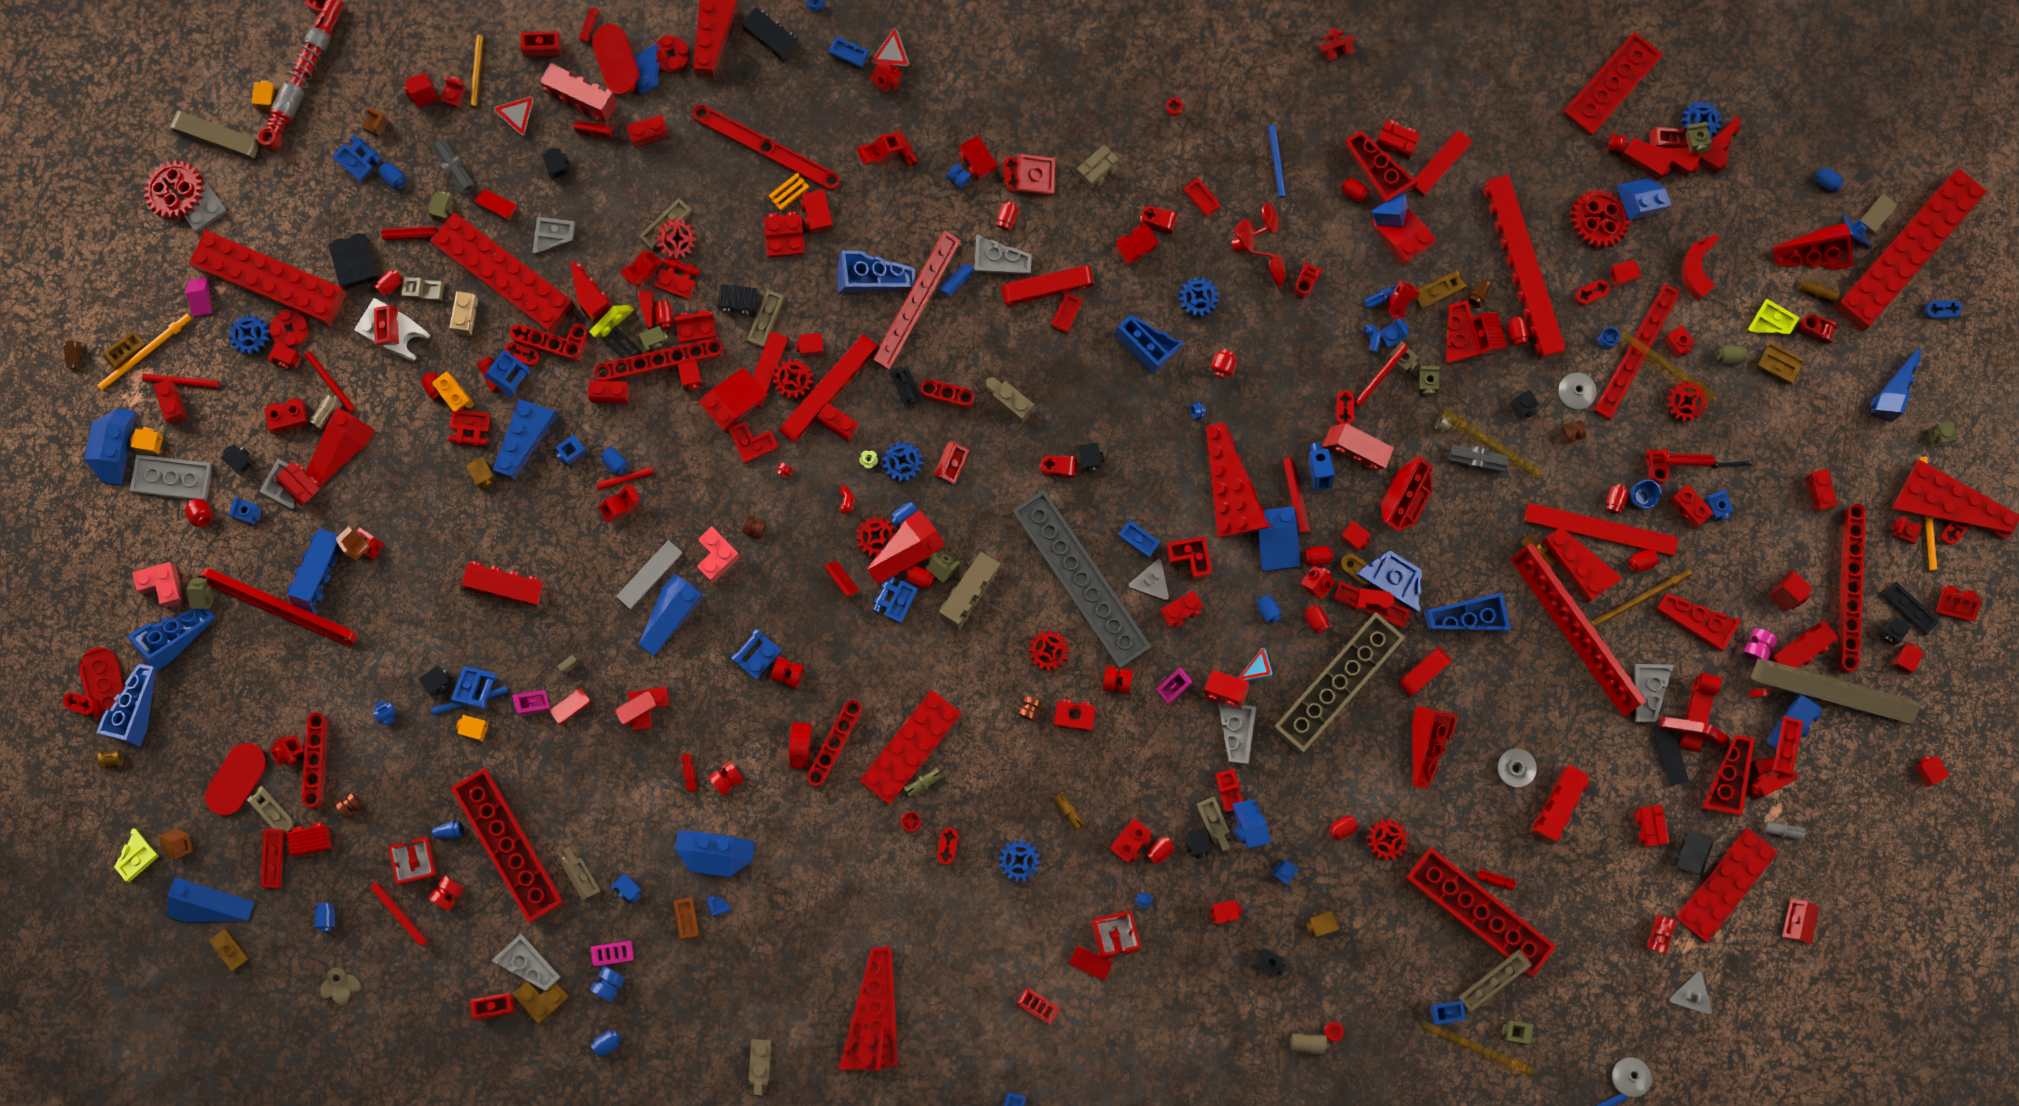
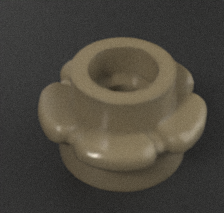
M1442 415L1438 419L1435 428L1440 431L1439 433L1448 432L1451 428L1452 422H1450L1451 418L1449 416Z

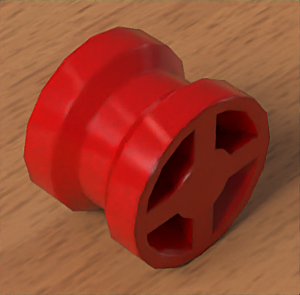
M1611 133L1607 151L1612 152L1614 150L1623 154L1627 136H1617L1615 133Z

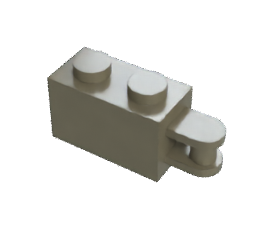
M994 377L986 380V388L993 394V401L1022 424L1034 410V404L1008 382L1004 381L1001 384Z

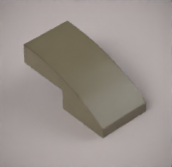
M404 277L401 296L421 300L442 301L445 283L442 281L423 280L422 278Z

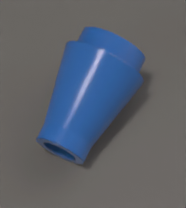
M456 820L433 828V837L435 839H459L464 833L461 821Z

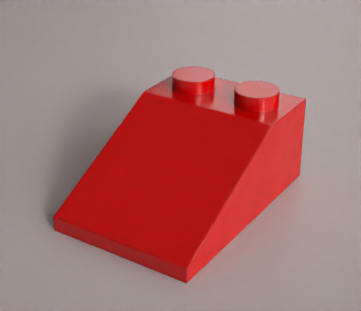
M1409 208L1407 209L1403 226L1376 225L1374 220L1370 222L1403 267L1433 248L1437 241L1427 226Z
M743 367L711 389L698 403L728 433L729 428L739 423L768 394Z

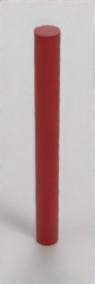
M1402 344L1355 402L1361 406L1410 348L1408 345Z
M311 351L304 354L306 359L348 412L352 413L356 409Z
M144 373L142 375V381L159 383L170 379L179 385L219 388L220 382L215 380Z

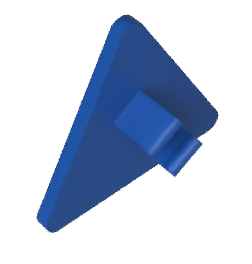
M1845 215L1844 220L1847 223L1851 236L1871 248L1873 244L1863 234L1867 230L1865 223L1860 219L1853 223Z

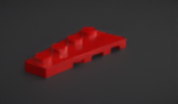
M1668 593L1664 595L1656 609L1657 612L1720 652L1724 651L1742 621L1738 618L1728 617L1721 612L1717 613L1708 610L1705 606H1697L1688 600Z

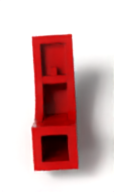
M1715 233L1710 238L1706 236L1700 243L1695 241L1685 254L1682 262L1681 273L1683 283L1687 291L1697 302L1704 298L1716 285L1707 277L1702 268L1703 256L1720 239Z

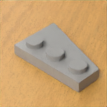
M1218 702L1228 760L1231 763L1249 765L1257 708L1256 706L1243 705L1242 709H1231L1225 704Z
M522 934L515 938L492 960V962L545 991L561 978Z

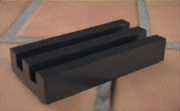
M617 326L602 338L622 359L627 357L608 339L609 337L630 357L642 354V351ZM615 332L636 351L634 354L614 335Z

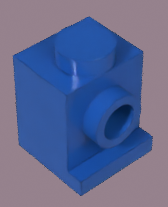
M575 434L555 447L559 452L556 456L562 464L566 462L570 465L588 453ZM569 450H574V453L568 455Z
M1726 489L1709 495L1704 499L1705 504L1714 512L1711 515L1712 521L1719 519V521L1730 518V514L1734 511L1726 494ZM1719 503L1722 504L1723 509H1721V508L1719 507V505H1718Z
M234 497L228 515L235 520L255 525L256 521L261 517V507ZM248 508L247 513L243 514L244 509Z
M1281 859L1270 875L1283 886H1286L1299 869L1288 860L1284 861Z
M625 873L610 886L614 891L619 890L617 894L624 901L628 899L635 904L642 897L640 893L643 890Z

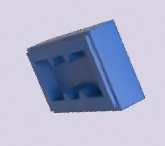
M837 36L828 51L829 55L861 69L870 53L869 50Z

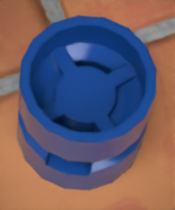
M603 966L599 973L600 979L594 981L590 990L612 1003L617 995L616 989L621 988L626 978L612 969Z

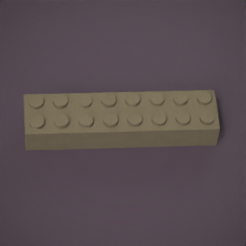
M1375 612L1272 730L1302 755L1405 637Z

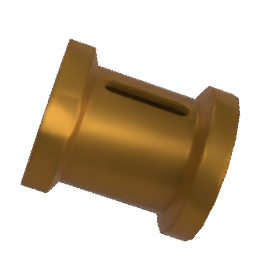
M116 749L114 752L105 753L104 751H99L98 762L100 768L111 765L122 766L123 757L121 750Z

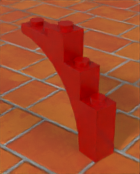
M1735 116L1723 131L1710 139V150L1702 154H1691L1689 147H1658L1633 137L1620 158L1657 181L1662 176L1666 178L1671 168L1685 177H1688L1690 173L1695 174L1700 165L1717 174L1720 169L1724 170L1729 163L1727 157L1730 153L1727 150L1732 143L1729 140L1732 135L1736 137L1741 127L1739 124L1742 119Z

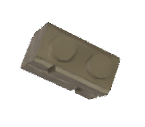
M1103 145L1077 168L1076 174L1090 189H1093L1095 186L1099 187L1104 183V178L1108 174L1113 175L1119 169V159L1106 145Z

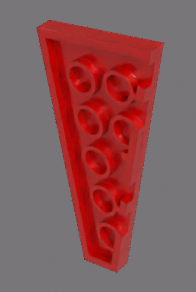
M1220 422L1206 426L1218 537L1225 538L1271 528L1269 521L1265 518L1264 509L1258 502L1257 493L1247 470L1244 469L1241 463L1240 454L1237 453L1234 447V440L1227 424Z
M1920 459L1913 467L1891 510L1925 515L1930 518L1955 523H1965L1970 526H1979L2010 534L2013 533L2019 522V514Z
M892 947L871 948L839 1070L857 1069L861 1029L885 1031L884 1035L888 1036L887 1048L883 1047L882 1053L883 1056H886L885 1067L898 1066Z

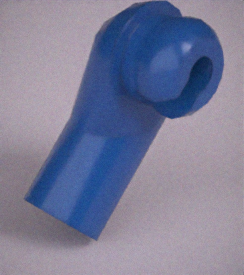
M1365 325L1363 333L1367 334L1371 339L1369 350L1378 352L1381 333L1376 326Z

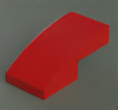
M1231 769L1215 774L1226 814L1234 812L1232 804L1243 802L1235 771Z

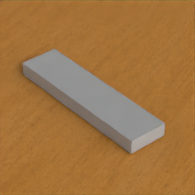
M668 540L616 597L631 610L681 557L683 552Z

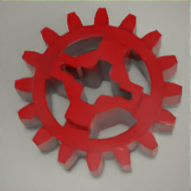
M674 218L673 222L667 219V225L661 223L662 229L656 230L659 236L655 237V239L659 240L656 247H662L660 253L667 252L666 257H670L673 254L674 259L678 258V254L681 258H684V252L690 254L689 248H695L692 241L697 240V238L692 237L695 230L689 229L691 224L684 225V219L679 223L678 218ZM671 227V231L664 235L666 230ZM680 227H682L685 230L687 235H684L681 232ZM672 236H678L679 240L675 242L672 240ZM664 241L669 243L670 249L665 245ZM684 242H687L685 247L681 249V245Z
M789 358L787 364L782 361V367L776 366L778 373H773V377L777 378L773 380V385H777L775 387L776 392L781 390V397L787 394L788 400L792 396L798 400V395L800 394L802 397H805L804 392H810L809 385L814 384L810 380L814 378L813 373H809L811 367L805 368L806 362L803 361L799 364V359L797 358L795 362H792L791 358ZM785 372V378L781 381V376ZM790 375L796 378L797 384L790 380ZM804 377H806V381L802 386L801 382L803 379H805Z
M1691 380L1688 382V385H1686L1685 381H1681V386L1678 384L1674 385L1676 390H1669V393L1672 395L1666 397L1670 401L1666 407L1672 408L1669 412L1670 414L1676 413L1675 419L1681 416L1682 422H1685L1687 418L1691 422L1694 419L1693 416L1698 419L1700 418L1699 412H1706L1703 406H1708L1709 404L1704 402L1708 395L1702 394L1705 388L1698 389L1699 383L1693 386ZM1684 389H1691L1695 392L1687 393ZM1677 394L1679 400L1678 404L1675 405V396ZM1694 396V398H1692L1689 402L1690 405L1686 404L1680 406L1685 401V398L1687 399L1689 397L1691 398ZM1697 398L1700 399V404H1699L1698 409H1697V406H1696V399H1697ZM1681 409H1686V410H1688L1691 414L1682 413V412H1680V410H1681Z
M873 516L872 521L866 518V524L860 523L862 529H856V533L860 536L855 537L856 541H861L857 546L858 548L863 547V554L868 551L869 557H872L873 554L877 556L889 543V540L887 541L884 538L886 531L889 533V539L892 535L896 534L892 533L895 527H889L890 520L884 522L882 516L879 520L876 519V516ZM873 525H880L879 527H876V528H872V527H871V526H873ZM864 533L868 536L866 543L863 540ZM873 534H874V535H878V534H879L880 539H879V540H878V539L873 540V536H872V535H873ZM875 546H881V547H882V548H879V549H873Z
M1049 629L1048 634H1045L1042 630L1040 637L1036 634L1034 635L1036 641L1030 640L1029 644L1033 647L1028 648V652L1033 654L1029 656V659H1035L1033 665L1039 664V670L1046 667L1047 672H1049L1050 667H1053L1057 671L1058 664L1061 667L1064 666L1062 660L1068 661V657L1065 654L1070 653V650L1065 649V647L1069 643L1063 642L1064 635L1058 637V631L1051 634V629ZM1049 638L1056 640L1057 643L1049 641ZM1041 641L1042 647L1036 651V647ZM1046 644L1050 649H1054L1052 650V658L1048 652H1045ZM1062 650L1060 658L1056 660L1055 656L1057 652H1060ZM1040 659H1047L1049 663L1043 662Z
M1391 818L1387 820V823H1385L1384 819H1381L1380 825L1376 822L1373 824L1375 829H1368L1371 835L1366 836V839L1371 842L1367 844V847L1373 848L1370 853L1376 852L1377 859L1384 856V861H1387L1388 857L1393 861L1395 860V855L1398 857L1402 856L1401 850H1407L1404 844L1409 843V840L1405 839L1409 834L1407 832L1403 833L1402 830L1405 826L1399 827L1398 820L1393 824ZM1389 827L1395 829L1398 833L1390 831ZM1380 829L1381 835L1379 838L1375 839V835L1377 831ZM1386 835L1388 838L1395 837L1392 841L1389 842V844L1388 842L1384 841L1380 842L1386 837ZM1400 840V845L1395 851V843ZM1378 846L1385 848L1386 852L1381 851Z

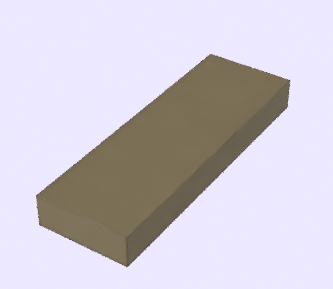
M678 198L639 238L653 251L656 248V244L659 243V240L655 239V237L659 236L656 230L662 229L660 224L664 223L667 225V219L673 222L674 218H678L680 223L682 219L685 220L692 213V210ZM671 227L666 230L664 235L671 231Z
M770 290L766 291L746 339L747 343L764 349L770 331H772L784 302V295Z

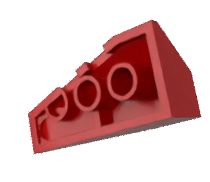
M337 408L326 426L305 474L309 478L313 477L319 483V487H321L337 473L340 467L346 462L348 463L359 450L361 451L366 447L375 429L351 414Z

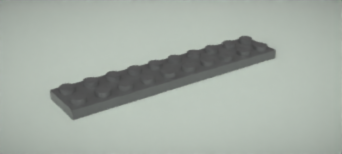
M1045 490L1012 510L1118 668H1122L1149 650L1152 646Z

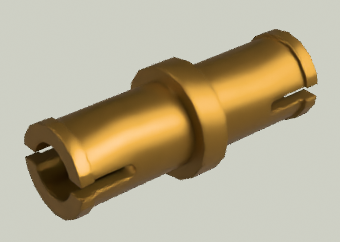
M1805 278L1802 280L1799 290L1814 294L1817 298L1822 297L1835 303L1840 294V291L1825 287L1822 283L1811 282Z
M1064 792L1053 798L1062 810L1063 817L1069 820L1075 831L1086 824L1076 812L1077 808L1075 805L1072 806Z

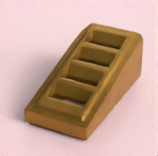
M132 331L102 353L109 365L114 370H117L143 349L146 344ZM131 340L137 344L135 347L130 342ZM127 345L131 350L128 351L124 346ZM119 350L124 353L122 356L118 352Z

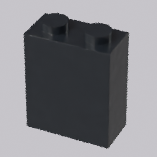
M356 233L347 239L339 238L334 240L333 243L328 244L339 286L344 291L376 282L379 279L370 242L365 233Z

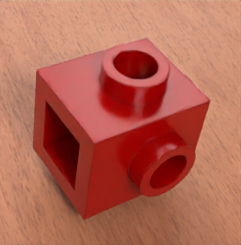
M885 60L877 64L869 79L886 93L892 89L895 90L900 85V79L903 74L895 65Z
M1313 566L1300 582L1309 594L1321 600L1335 583L1329 570L1324 567L1320 569L1316 566Z
M296 735L277 739L275 745L269 749L272 758L278 766L284 764L290 766L298 761L297 758L304 752Z

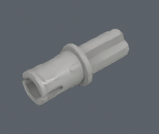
M1767 821L1765 825V833L1780 835L1782 838L1790 837L1802 840L1806 833L1804 828L1789 826L1787 823L1779 824Z

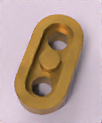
M1354 554L1345 555L1340 563L1341 569L1359 584L1364 586L1370 585L1356 576V573L1368 564ZM1347 562H1352L1353 567L1349 568Z

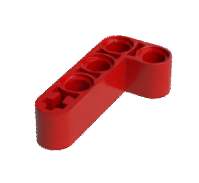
M521 324L513 325L510 329V336L514 342L570 362L581 360L589 340V333L582 324H574L570 328L567 339ZM583 331L584 334L582 337L577 338L575 337L576 332ZM522 332L524 336L519 335L517 338L516 334H520ZM536 337H541L542 340L540 343H533V340ZM553 343H560L557 349H551ZM572 348L578 349L575 355H569V351Z
M1703 672L1696 676L1685 720L1708 723L1713 699L1720 690L1722 678ZM1681 733L1679 747L1699 752L1704 738L1699 735Z

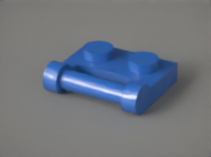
M503 350L484 377L500 387L505 395L511 397L516 392V387L522 379L528 376L530 369ZM513 369H516L518 372L511 383L507 382L506 378Z
M755 629L752 632L753 635L737 654L732 655L731 659L758 680L780 655L782 650ZM758 640L763 642L745 663L742 658Z
M463 666L451 698L452 703L475 708L478 711H485L490 690L498 676L492 672ZM485 679L486 682L480 698L475 700L474 697L480 681Z

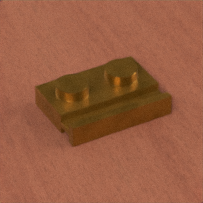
M1770 342L1757 368L1791 385L1804 359Z

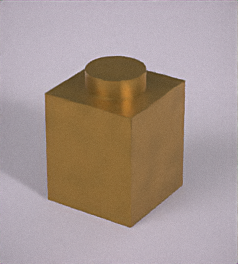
M483 456L466 465L479 489H486L493 485L496 478Z
M1332 911L1309 918V923L1306 924L1309 934H1313L1314 938L1339 930Z

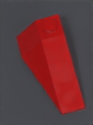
M1847 223L1825 227L1773 247L1775 265L1793 267L1803 265L1810 266L1811 268L1828 267L1830 270L1854 266L1851 235Z
M918 510L902 522L900 529L894 536H891L886 547L877 554L866 568L876 584L930 557L945 546L939 533L921 510Z
M1416 706L1412 723L1413 786L1429 788L1438 769V759L1440 755L1444 756L1446 752L1444 746L1448 739H1452L1458 714Z

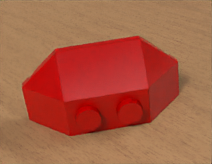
M1417 456L1397 471L1381 503L1384 523L1396 532H1401L1417 523L1432 493L1433 466L1422 457Z

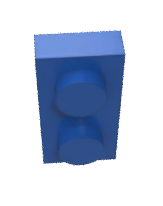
M1131 520L1127 522L1118 534V537L1148 558H1150L1160 544L1159 540Z

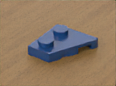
M657 44L634 56L639 69V80H637L636 85L640 94L643 95L659 86L657 51H660V47Z

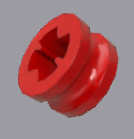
M1170 98L1166 103V110L1170 115L1177 116L1183 111V103L1179 98ZM1172 103L1180 106L1177 107L1176 111H1173V108H1169V106H1172Z

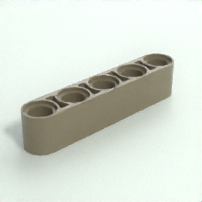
M176 111L169 127L170 130L180 135L251 160L255 159L261 145L258 139L181 111Z

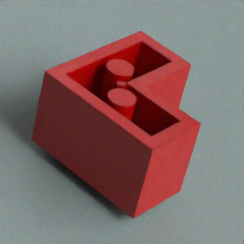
M1205 536L1167 543L1166 550L1170 566L1188 562L1192 581L1212 576L1213 573Z

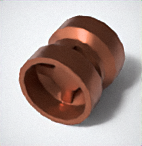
M1581 420L1575 421L1571 425L1565 424L1561 426L1562 435L1566 443H1571L1577 438L1580 440L1586 438L1585 426Z
M749 515L745 521L742 533L746 535L752 534L755 538L761 540L767 527V521H758L755 517Z
M1025 696L1023 700L1025 706L1023 705L1019 709L1018 715L1028 720L1036 721L1037 710L1041 709L1043 703L1032 697Z
M352 792L347 794L344 800H339L335 803L346 819L352 815V812L358 811L363 807Z

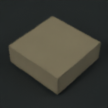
M572 654L557 667L563 674H566L577 666L579 661Z

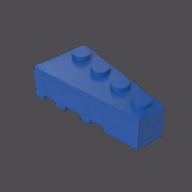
M1502 592L1423 611L1428 630H1511Z

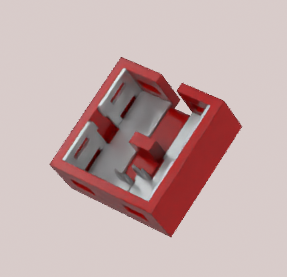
M423 837L411 840L414 845L409 847L404 842L388 846L396 885L400 886L438 876L430 838Z
M1131 911L1092 920L1091 926L1101 961L1115 958L1118 953H1123L1125 956L1140 951L1141 945Z

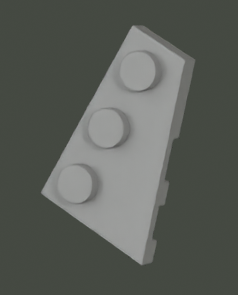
M976 234L974 272L1031 275V254L1013 247L999 244V242L988 240Z
M1634 665V685L1641 691L1646 700L1645 703L1635 709L1636 723H1655L1657 721L1663 696L1674 665Z

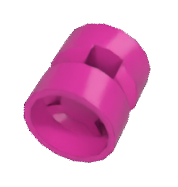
M1755 628L1750 637L1752 642L1747 643L1743 654L1756 662L1759 658L1768 660L1771 655L1769 650L1774 649L1778 638L1766 630Z

